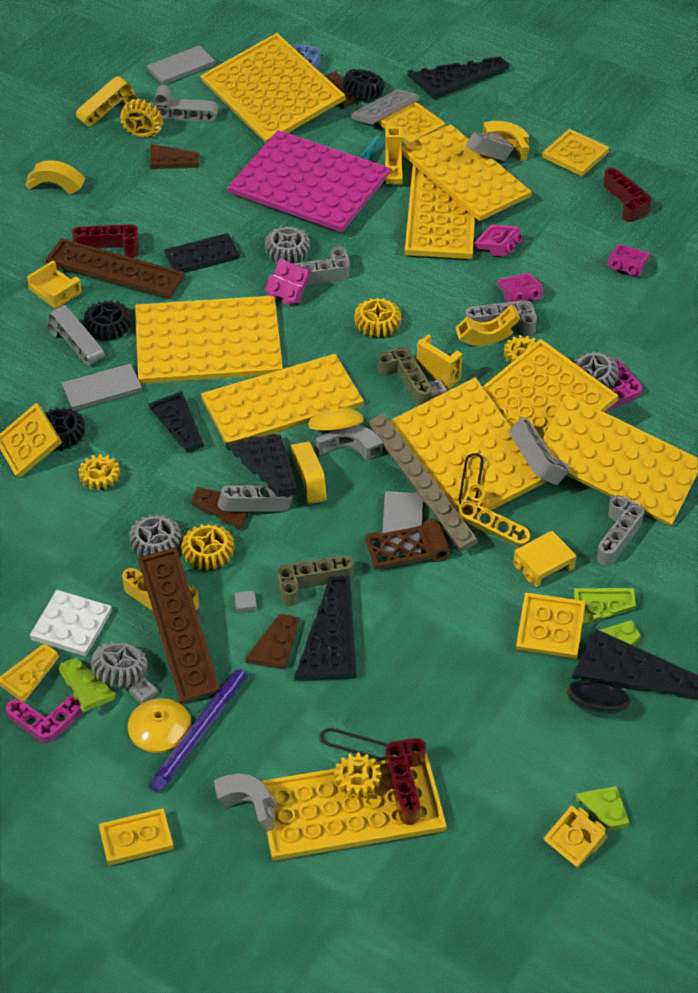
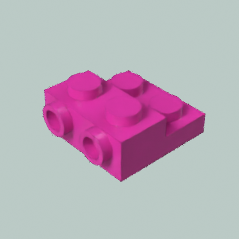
M490 225L474 242L476 249L490 250L492 256L506 257L508 253L513 252L514 246L517 243L522 242V234L519 226Z
M618 244L610 253L607 266L611 267L614 271H625L631 276H640L644 271L645 264L650 259L651 253Z
M279 258L274 274H270L264 291L269 292L268 296L275 297V299H278V296L283 298L282 302L289 305L300 303L311 271Z
M530 273L497 280V286L504 292V298L508 302L534 301L543 297L542 283Z

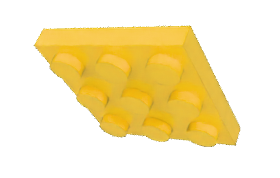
M417 102L379 121V125L384 129L385 126H402V142L405 144L446 126L445 122Z
M568 129L542 152V158L583 176L609 153V147Z
M37 403L0 433V449L18 478L25 475L62 443L43 409Z
M525 592L516 650L577 659L586 601Z

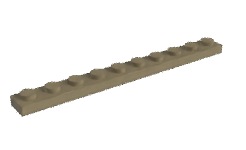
M384 413L367 422L369 428L383 441V447L458 549L462 552L477 544L478 541L473 532Z

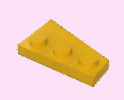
M44 643L1 675L0 686L24 703L59 658L57 651Z

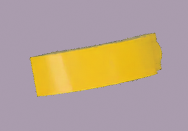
M504 121L483 122V134L489 135L491 131L495 132L514 147L520 161L527 160L529 135L524 129Z
M385 126V166L390 168L386 184H402V126Z
M52 160L37 163L33 171L28 174L25 186L30 190L42 182H53L60 185L70 195L81 189L85 177L66 163Z
M510 305L497 318L491 321L477 322L466 317L455 329L459 340L474 346L491 345L513 334L511 327L520 320L516 307Z

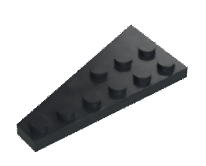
M501 56L482 59V62H474L472 60L462 65L460 63L439 65L436 66V69L430 70L427 67L421 68V71L417 72L408 70L407 76L433 99H436L508 70L509 63Z
M269 434L264 437L252 436L248 439L225 442L226 449L228 451L232 450L233 455L236 458L239 457L242 464L254 475L258 474L259 479L262 482L265 481L268 484V488L278 497L298 494L281 434Z
M333 576L328 580L321 605H319L318 613L306 641V647L303 655H301L294 680L356 678L350 576Z
M598 629L595 630L571 679L575 680L583 678L589 679L593 683L601 681L610 683L611 686L644 691V689L654 690L658 694H663V692L672 693L676 697L698 700V675Z

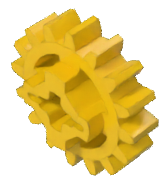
M519 335L518 339L512 337V341L507 340V344L504 345L506 361H511L512 363L536 343L535 338L530 340L529 336L523 338Z
M99 454L97 458L92 455V459L86 458L85 463H81V468L78 469L80 482H83L84 487L89 485L90 490L94 487L97 488V491L100 490V487L106 490L107 485L113 487V481H119V463L115 462V458L109 459V455L105 456V458L102 457V454Z
M357 752L356 757H353L350 753L347 760L342 757L341 764H336V770L334 771L335 785L340 786V792L346 790L348 797L352 793L355 794L356 798L359 797V794L367 797L368 791L374 793L375 787L380 786V765H376L375 758L368 760V754L360 757V753Z

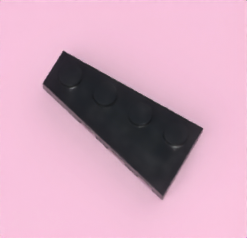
M182 391L148 403L149 409L186 453L204 447Z

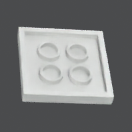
M56 590L32 630L30 638L33 641L45 643L46 645L86 657L110 616L112 607Z

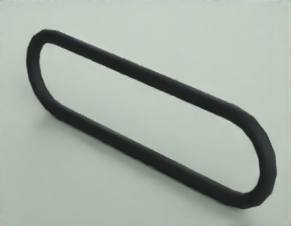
M478 453L469 454L465 459L458 499L460 505L462 503L467 462L472 456H478L481 459L477 484H480L484 459ZM476 491L475 498H478V491Z
M335 728L323 730L320 736L321 741L327 746L355 754L359 752L362 756H365L367 753L326 742L323 738L324 734L327 731H334L385 747L388 745L381 741ZM368 754L369 758H375L376 760H385V757H377Z

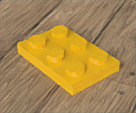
M164 808L99 824L108 866L174 850Z

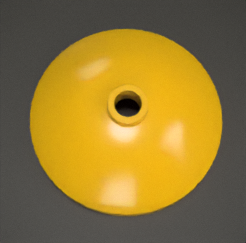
M331 404L328 406L329 408L313 416L308 422V426L313 430L343 429L362 423L364 416L349 407Z
M166 698L152 699L140 704L131 713L128 720L130 739L138 748L150 753H166L174 750L191 728V718L186 708L180 703Z

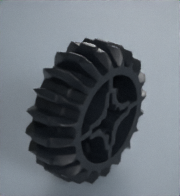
M359 68L358 70L353 69L346 72L342 83L344 90L350 93L351 96L374 100L382 95L385 82L380 78V75Z
M98 301L97 304H92L84 312L83 322L85 329L91 336H95L96 339L101 338L102 341L104 339L110 340L111 338L117 339L118 336H123L124 333L128 332V328L131 325V315L125 304H120L119 301Z
M64 406L62 409L56 407L54 410L49 408L48 412L44 411L62 441L55 448V451L58 448H61L63 451L66 447L71 449L72 445H77L78 441H82L83 436H85V422L77 410L73 411L72 408L66 409Z

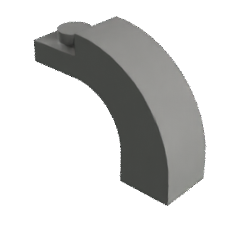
M361 425L329 430V433L316 438V452L319 456L342 447L357 450L366 462L383 455V441L372 430Z
M230 774L214 780L217 798L225 808L240 802H252L255 805L258 821L266 831L275 829L273 809L278 807L274 796L260 780L247 774Z

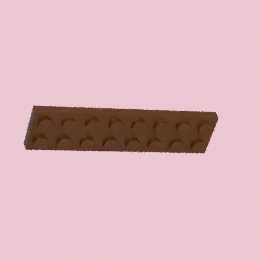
M62 238L46 258V264L54 261L58 268L171 299L185 278L182 271Z
M177 547L139 557V566L180 704L217 694L220 686Z

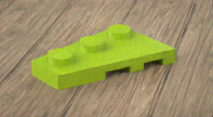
M574 588L573 591L574 600L586 601L582 626L635 610L636 607L634 588Z
M77 658L60 664L59 671L67 685L72 687L74 698L81 703L80 708L82 712L115 699L116 693L106 684H103L102 680H97V676H94L93 672Z

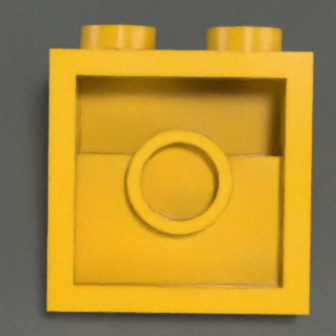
M571 805L543 840L578 869L591 853L594 854L608 836L605 833L606 828L598 821L593 823L588 819L589 814L580 807L576 809Z

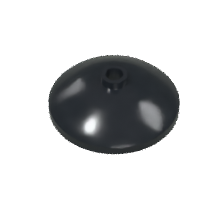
M580 680L570 683L567 687V696L571 702L593 716L617 714L629 706L630 698L623 690L604 682L598 681V683H593L590 680Z

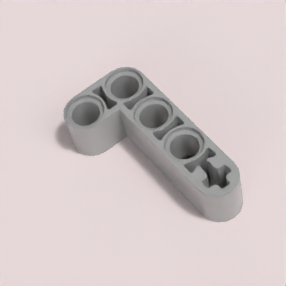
M160 85L157 88L154 99L156 110H161L162 118L169 120L213 122L216 120L219 108L217 103L213 101L171 98V90L166 85Z
M474 131L466 144L467 148L476 153L506 161L514 148L504 138L492 131L489 135Z
M341 246L332 248L331 259L295 263L311 271L306 285L344 281L349 278L350 261L346 249Z
M523 300L473 306L467 308L465 312V318L469 317L477 322H488L497 318L510 305L516 307L520 320L515 325H518L521 334L531 336L536 332L537 316L532 303Z
M63 305L48 314L47 327L49 332L54 337L61 334L87 366L105 357L101 346L67 306Z
M521 417L509 430V434L536 476L557 485L570 471L568 465L552 456L529 420Z
M228 485L224 486L221 490L218 507L223 511H287L290 508L294 495L278 497L268 486Z
M615 495L610 499L608 516L616 522L598 547L597 562L603 566H610L614 563L642 525L644 516L643 506L621 495Z

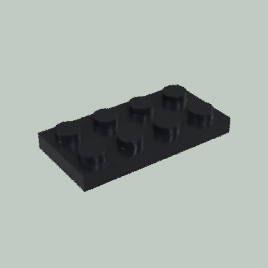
M228 233L164 249V254L171 268L184 273L240 259V254Z

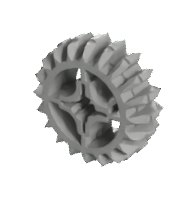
M279 226L278 230L273 229V232H269L268 236H266L265 249L267 256H270L271 260L275 259L276 263L279 258L296 263L297 260L302 261L303 258L307 257L310 251V240L308 234L304 230H300L299 227L285 226V228H281Z
M593 351L590 354L586 352V355L580 354L579 359L574 360L577 366L608 388L614 387V382L618 380V364L613 356L610 357L608 353L603 355L602 351L599 353Z
M158 513L156 516L149 514L148 518L142 516L141 521L136 520L135 525L131 526V531L129 532V544L138 557L174 547L179 549L182 541L181 529L178 527L177 521H173L172 517L167 518L165 514L161 517Z
M110 642L109 645L103 644L102 647H97V650L94 651L91 660V670L93 675L97 676V680H102L103 684L108 683L111 687L116 685L119 688L121 686L128 688L130 684L136 685L137 682H141L146 674L148 663L145 653H141L139 648L135 649V645L130 646L127 642L125 644Z

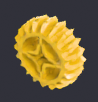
M139 98L128 101L123 106L120 114L123 128H127V132H131L132 136L136 135L137 137L147 138L155 137L160 132L163 125V116L160 114L161 110H156V106H152L151 102L147 103L146 100L141 101Z
M377 297L376 299L370 298L369 301L364 300L363 303H359L355 310L354 321L359 332H363L364 335L369 334L371 338L373 336L379 338V336L386 337L387 334L392 335L393 332H397L401 324L402 315L396 303H392L391 300L386 301L385 298L378 299Z
M209 523L207 526L200 524L199 528L193 527L192 531H188L187 535L184 536L181 544L182 555L187 564L191 563L192 568L198 567L199 571L205 568L207 572L209 568L216 570L217 566L223 568L224 563L229 564L235 550L234 539L229 531H225L224 526L218 528L217 524L211 526Z

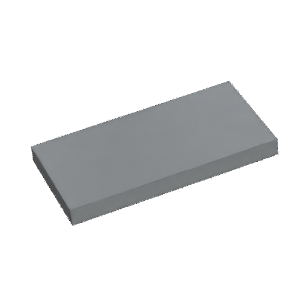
M199 45L147 65V70L162 85L212 67L215 65V60Z
M397 89L353 112L351 117L353 120L372 125L414 103L419 98L417 94Z
M131 363L61 383L73 411L142 392V386Z
M385 491L383 533L422 526L423 500L418 493ZM419 533L411 534L409 536V538L416 541L420 537ZM396 537L390 541L398 545L401 539ZM408 542L402 545V547L411 550L414 546ZM386 545L383 551L391 554L394 548ZM417 547L414 552L421 554V548ZM398 551L396 555L406 556L407 554Z

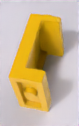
M54 261L49 262L27 276L29 290L54 309L82 293L80 279L76 276L69 279L57 270L56 262Z
M428 334L417 343L416 362L424 374L434 380L441 379L445 387L450 389L461 380L463 354L456 351L451 356L431 345L432 336Z
M550 531L514 551L513 564L516 569L525 575L527 581L537 588L540 586L541 579L563 567L567 571L574 569L576 555L553 531Z

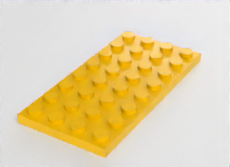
M451 124L402 146V155L478 221H482L532 195L530 189L491 157L476 153L467 148L466 144L469 139Z
M413 164L404 255L472 259L475 217Z
M336 354L201 393V399L224 443L248 439L252 436L264 437L306 424L313 416L329 408L328 406L331 404H339L340 407H349L351 409L364 406V400Z
M567 394L542 438L552 456L562 460L570 468L567 476L610 497L615 495L624 496L642 505L644 514L669 526L673 524L698 474L697 457Z
M427 753L423 764L410 767L420 801L419 820L413 825L404 824L399 817L385 760L376 762V765H380V786L375 787L374 793L368 791L367 797L359 794V797L356 798L353 793L348 797L346 790L340 792V786L335 785L334 771L336 768L261 781L274 796L278 807L273 809L275 829L266 831L272 861L446 831L447 826Z

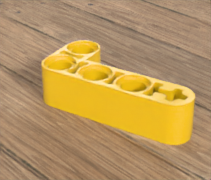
M117 76L77 110L76 117L86 126H92L120 101L126 105L128 101L136 100V94L127 81Z
M310 442L292 444L290 446L291 455L304 485L307 505L326 502L324 472Z
M480 484L471 485L458 511L464 522L515 547L520 548L527 544L530 538L529 530L480 506L485 496V489ZM478 491L481 497L473 498L471 492ZM464 508H470L473 513L471 515H465L462 512V510ZM487 516L490 519V523L483 524L480 521V517ZM505 525L508 531L500 532L498 526ZM512 529H513L514 532H513L512 536L510 537L509 535H510V533H511V531H512ZM519 534L523 535L521 541L517 539Z
M135 568L126 569L122 574L124 591L153 611L142 572ZM189 586L195 609L197 610L199 608L198 591L195 587Z

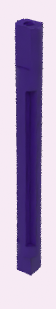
M243 670L234 671L156 772L154 778L148 784L154 792L161 791L165 784L169 782L233 697L235 691L247 677Z

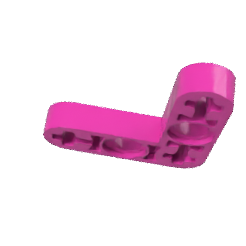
M615 359L619 369L618 380L615 382L618 387L610 390L623 397L619 398L606 411L639 398L642 393L640 382L618 359ZM620 377H626L628 380H625V381H624V380H621V379H619V378H620Z
M73 695L69 696L46 718L26 703L17 699L10 701L6 706L9 719L43 743L52 742L83 713L80 708L81 703ZM59 715H65L67 717L66 720L62 722L56 721V718ZM29 718L37 719L34 724L26 723V720Z

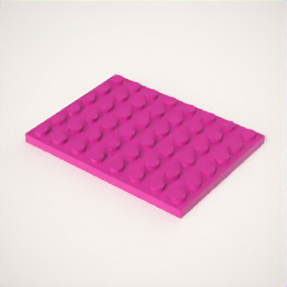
M277 130L227 188L229 193L343 232L388 177L390 168Z

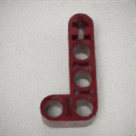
M607 168L604 173L603 186L624 203L622 219L626 222H634L647 216L650 212L651 197L618 169Z
M136 225L79 226L72 230L73 242L99 249L123 247L125 256L135 258L139 255V235Z
M420 738L393 741L385 749V764L399 817L407 825H413L418 822L420 815V801L410 767L419 766L425 761L426 744Z

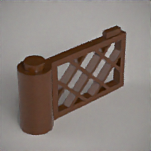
M435 519L426 520L422 526L381 534L373 532L368 533V536L365 537V543L374 570L429 559L437 562L444 561L451 554L440 522ZM419 533L420 537L417 541L409 538L411 534ZM396 537L401 539L398 545L390 540ZM379 541L383 544L380 548L372 546L371 542ZM408 542L414 546L411 550L402 547V545ZM386 545L394 548L391 554L383 551ZM419 547L425 550V554H417L414 551ZM398 551L407 554L404 558L395 556ZM379 555L388 558L384 562H377Z

